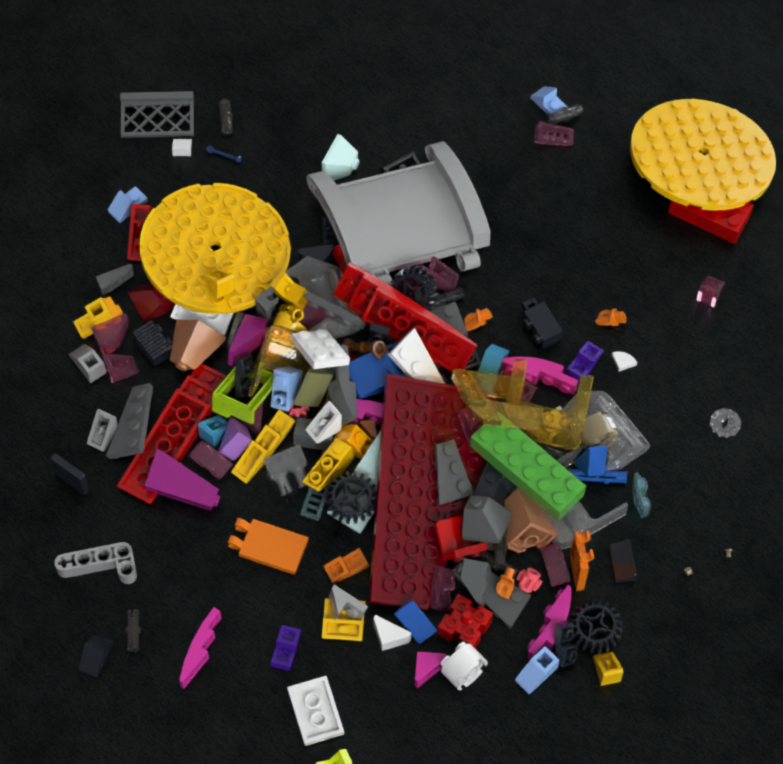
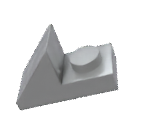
M336 585L332 587L329 593L335 621L343 610L352 618L361 620L368 608L367 605Z

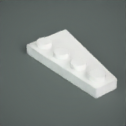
M411 329L388 354L389 357L408 378L445 384L416 329Z

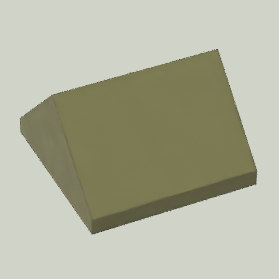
M310 367L293 404L297 406L319 407L333 377L329 369H313Z

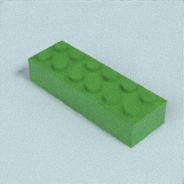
M499 411L471 436L470 447L557 522L584 496L586 485Z

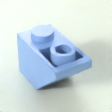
M289 366L274 370L271 397L272 408L289 411L301 388L303 370Z
M545 646L527 663L515 681L530 695L558 668L560 660Z

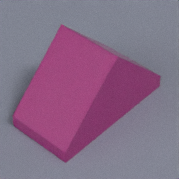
M417 652L416 688H419L442 669L443 666L440 663L447 654Z

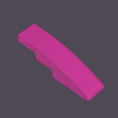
M213 607L201 624L185 657L179 679L180 686L183 689L209 659L206 649L215 639L212 629L221 619V613L215 607Z

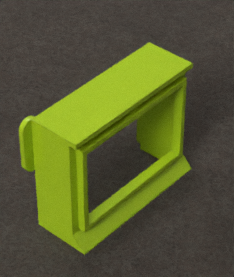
M255 365V374L251 375L250 378L264 385L250 403L246 405L226 396L235 386V366L212 393V411L226 418L232 415L253 424L255 410L272 391L274 373Z

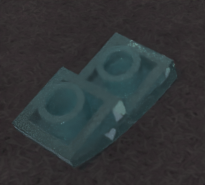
M637 472L634 474L632 483L633 498L640 517L644 518L649 515L651 507L650 501L646 497L648 484L645 478H641Z

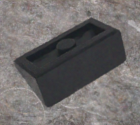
M413 151L385 165L380 170L383 174L419 165L420 162Z
M630 539L609 545L616 583L635 581L637 573Z

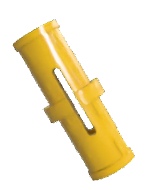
M282 304L279 307V311L281 310L292 316L291 319L295 321H301L304 317V312L294 305Z

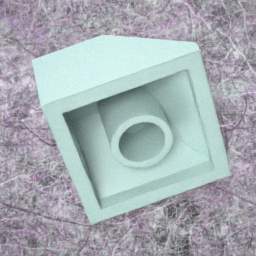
M337 134L322 161V171H325L333 180L350 176L353 169L356 170L359 165L358 151L339 134Z

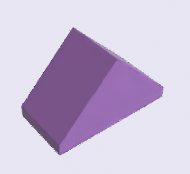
M233 417L230 418L218 452L235 461L252 442L247 427Z

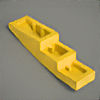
M278 410L269 425H265L255 441L252 440L231 473L243 482L248 483L276 450L296 420L282 410Z

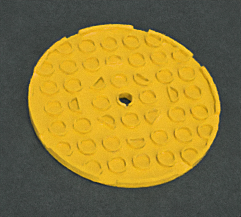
M681 99L657 105L638 120L631 137L630 154L640 176L646 178L652 184L651 187L659 194L685 206L691 204L700 206L702 210L714 211L742 207L746 202L758 199L767 190L775 173V152L764 131L738 110L719 103L698 99Z
M213 183V185L203 186L196 184L171 193L150 212L145 220L140 236L141 263L153 286L175 304L201 313L227 314L255 306V298L270 288V284L280 271L287 272L290 261L291 245L289 233L278 212L268 202L265 203L258 198L257 194L230 184ZM218 245L220 249L214 252L210 247ZM221 268L234 274V290L216 299L204 280L203 275Z

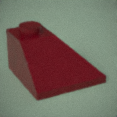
M151 282L127 292L143 323L164 315L175 307V303L162 295Z

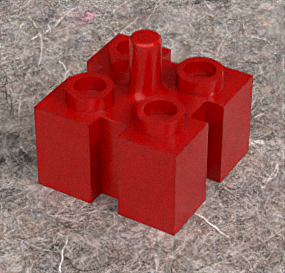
M458 594L450 606V614H445L439 624L437 635L449 642L456 639L459 641V644L462 642L471 644L476 649L481 640V633L485 634L492 623L493 613L480 605L477 609L473 608L472 601Z

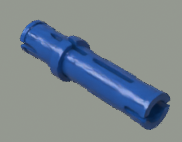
M568 468V471L580 481L604 482V484H609V482L626 484L627 471H609V469H605V474L586 476L579 469Z

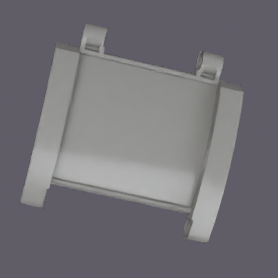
M444 141L425 147V153L430 162L336 185L332 177L330 178L325 171L307 175L309 189L325 211L336 234L347 265L351 262L393 287V284L391 283L390 272L455 255L458 268L462 272L480 267V257L475 249L490 246L489 224L467 172L457 156Z

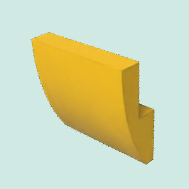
M325 598L322 638L362 641L364 615L359 620L352 618L343 610L335 621L330 599Z

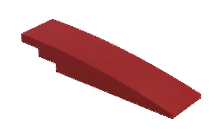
M351 262L347 265L333 294L335 297L348 303L347 308L362 316L361 320L370 325L374 323L390 328V336L399 342L411 329L415 328L432 361L461 376L477 344L377 277Z
M201 363L193 370L190 376L186 377L180 389H176L145 439L143 453L136 454L118 483V488L150 505L158 494L144 490L156 450L163 451L179 463L182 461L199 435V422L209 419L212 415V393L227 377L226 375Z

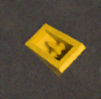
M218 268L203 275L204 280L216 299L233 292L234 274Z
M613 651L593 656L601 686L621 682L623 668Z

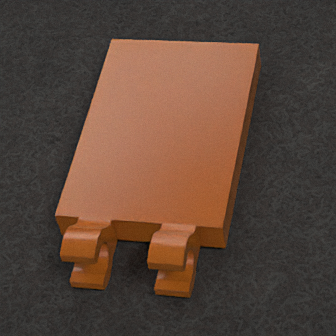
M237 518L235 530L245 532L247 535L244 541L231 535L228 547L240 550V557L293 575L296 574L309 537L255 519L250 524L241 518Z
M582 531L574 532L569 556L576 591L584 590L589 570L588 562L594 559L593 550L590 549L586 553L584 545L591 540L589 531H586L584 534H582Z

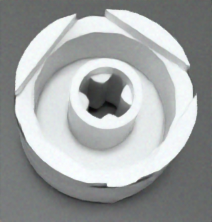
M465 642L460 643L456 647V652L451 657L446 656L440 663L443 666L441 669L442 674L458 690H462V685L467 687L473 683L483 672L480 668L483 665L486 667L488 661L471 644H466Z

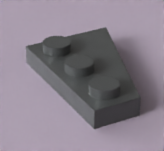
M309 291L306 292L304 298L309 301L308 305L317 310L321 307L325 309V314L333 318L335 315L340 317V321L348 326L353 324L362 330L364 329L366 322L356 315Z
M450 440L435 445L436 489L438 490L437 506L474 495L455 441Z

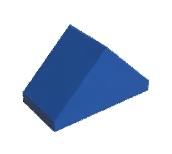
M607 446L589 447L574 461V465L586 476L605 474Z

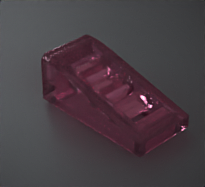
M539 121L535 128L534 143L572 146L574 129Z

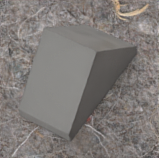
M98 409L87 444L104 452L118 426L116 417Z

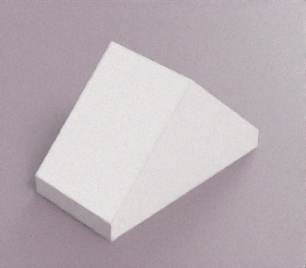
M328 401L305 430L316 443H320L341 431L342 415Z
M375 615L374 628L382 651L407 644L411 641V632Z

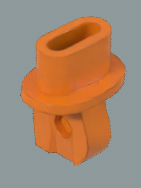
M485 308L481 311L476 309L475 313L468 314L464 319L467 332L485 325L486 320L493 318L491 312Z
M613 308L611 311H601L595 322L597 325L618 326L619 323H626V316L623 311H617V309Z
M507 567L504 575H500L501 580L496 586L498 595L509 600L514 589L513 576L515 570Z

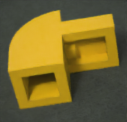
M280 271L270 284V287L274 289V293L280 299L304 311L309 303L304 298L307 292L304 287L294 283L283 271Z
M100 297L85 306L87 314L73 321L80 336L85 339L98 330L104 332L111 326L114 319L106 302Z

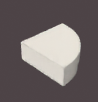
M612 352L611 356L618 371L637 365L636 360L630 354Z

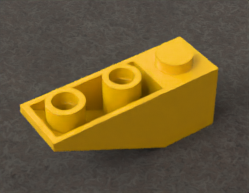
M336 438L302 483L318 492L332 482L333 478H337L340 473L342 474L353 461L352 446Z

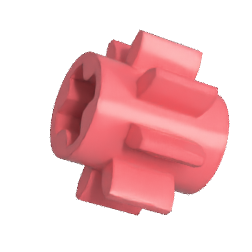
M292 404L289 411L286 412L289 413L290 417L297 419L298 417L307 418L305 411L310 410L309 406Z
M532 568L523 569L516 578L520 581L518 584L519 588L528 593L539 589L543 582L539 579L541 574Z

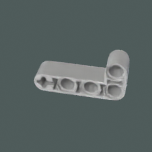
M126 542L65 553L57 556L55 559L57 573L63 578L117 568L120 581L124 584H131L137 578L132 548ZM121 552H128V555L124 557L119 556ZM102 556H109L107 560H100ZM84 559L89 560L87 564H80ZM125 570H131V571H132V572H131L130 574H128V575L122 574Z

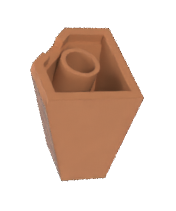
M177 320L170 361L175 363V367L182 371L187 369L195 370L227 337L199 320Z
M519 488L505 499L504 508L512 513L504 533L503 545L505 548L517 553L524 552L526 548L532 546L541 548L547 546L558 535L557 530L541 507Z

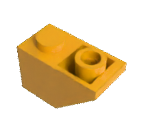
M342 424L341 431L336 433L333 441L338 438L352 446L354 456L361 460L373 443V440L356 424Z

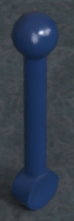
M207 146L206 148L209 154L216 153L233 159L237 163H240L242 160L240 156H233L215 150L213 146Z

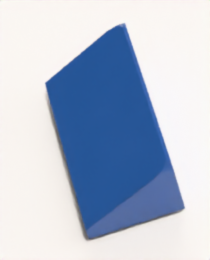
M413 600L405 602L394 613L407 631L411 632V636L418 644L437 631Z

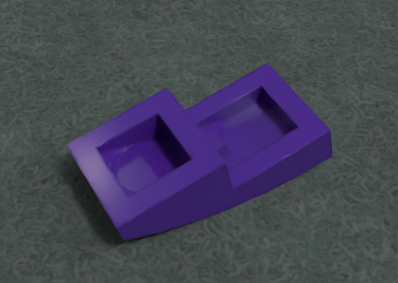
M587 341L578 352L574 361L568 366L566 374L582 383L604 350Z
M285 625L281 626L271 660V667L287 671L291 670L301 629Z

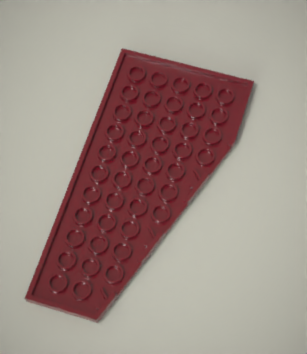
M391 374L385 376L369 603L401 607L408 600H413L420 610L426 611L429 609L447 560L443 561L434 524L436 521L464 515V508L469 500V497L437 506L438 490L436 489L437 470H435L434 446L450 440L455 441L473 492H475L487 460L470 447L471 436L496 413L497 393Z

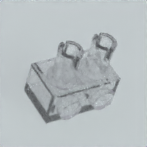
M300 444L263 459L270 480H276L281 496L286 495V490L288 494L293 491L287 479V473H294L299 488L305 486L302 481L307 476L304 469L307 466V461Z

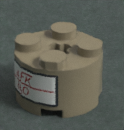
M601 412L593 414L583 420L585 422L584 425L580 428L576 426L574 429L585 451L589 447L604 445L610 447L617 442L615 438L619 434L608 412H605L604 415Z

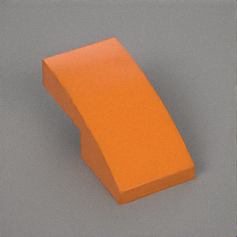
M360 548L343 558L339 556L324 565L332 583L344 580L370 567Z

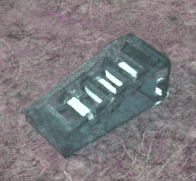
M327 486L323 488L325 489L324 493L309 487L300 513L301 516L319 521L325 506V500L328 498L325 496V492L330 491ZM312 494H316L322 496V499L320 500L311 496ZM313 501L319 503L320 505L319 507L309 504V502ZM307 508L316 510L317 514L307 512L306 510Z

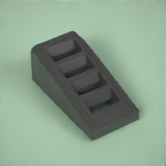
M127 264L96 277L102 296H105L134 276L132 264Z

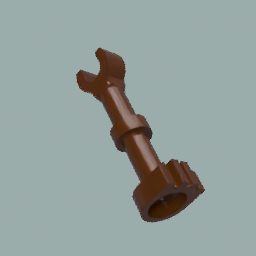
M346 338L341 343V345L348 346V353L350 354L355 350L361 353L370 351L374 358L378 360L384 357V354L387 353L385 350L388 349L382 341L377 340L369 344L365 341L355 343Z

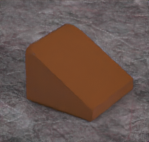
M373 419L360 421L359 427L374 441L377 437L375 421Z

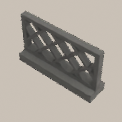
M193 91L120 93L121 138L194 136ZM182 106H190V111L185 116L178 111ZM125 107H133L136 112L129 117L125 113ZM146 107H152L155 110L149 117L142 112ZM163 107H170L173 111L165 116L160 110ZM139 113L145 118L140 125L133 121ZM157 113L164 118L158 125L151 120ZM175 113L182 118L176 125L169 120ZM166 121L173 126L169 131H163L160 128ZM186 121L190 125V131H182L178 127ZM130 122L137 127L133 132H125V127ZM148 122L155 127L151 132H146L142 129Z

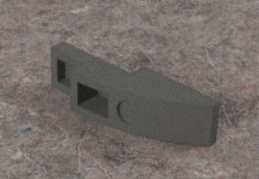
M340 345L348 355V346ZM349 365L327 367L333 374L327 387L332 404L342 415L341 423L346 425L357 419L356 383L351 382L349 379Z

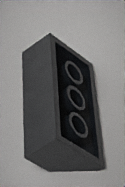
M487 461L474 496L490 497L504 507L505 499L518 487Z

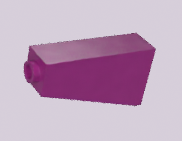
M156 450L144 490L212 511L213 506H218L220 495H217L218 488L163 451Z

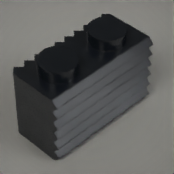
M150 320L132 331V335L151 363L156 366L171 356L173 343L169 337L165 338L163 336V330L158 323L154 324Z

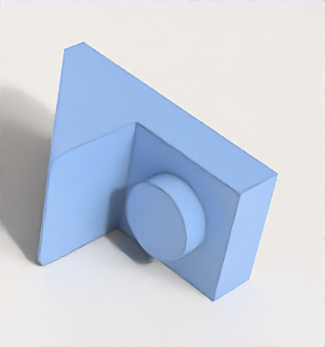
M544 86L531 95L530 98L549 117L556 121L568 112V107L556 96L557 88Z
M136 186L126 194L120 190L109 206L108 212L121 223L131 215L132 204L144 205L148 202V199Z

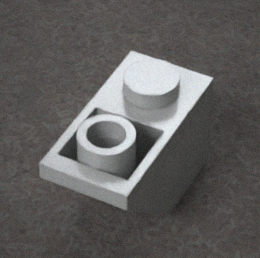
M86 344L69 354L90 383L106 374L104 362L95 350Z

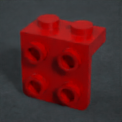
M464 515L436 521L434 524L443 561L453 559L455 563L463 561L467 555L470 558L481 556L482 551L488 550L486 542L475 544L474 541L462 539Z

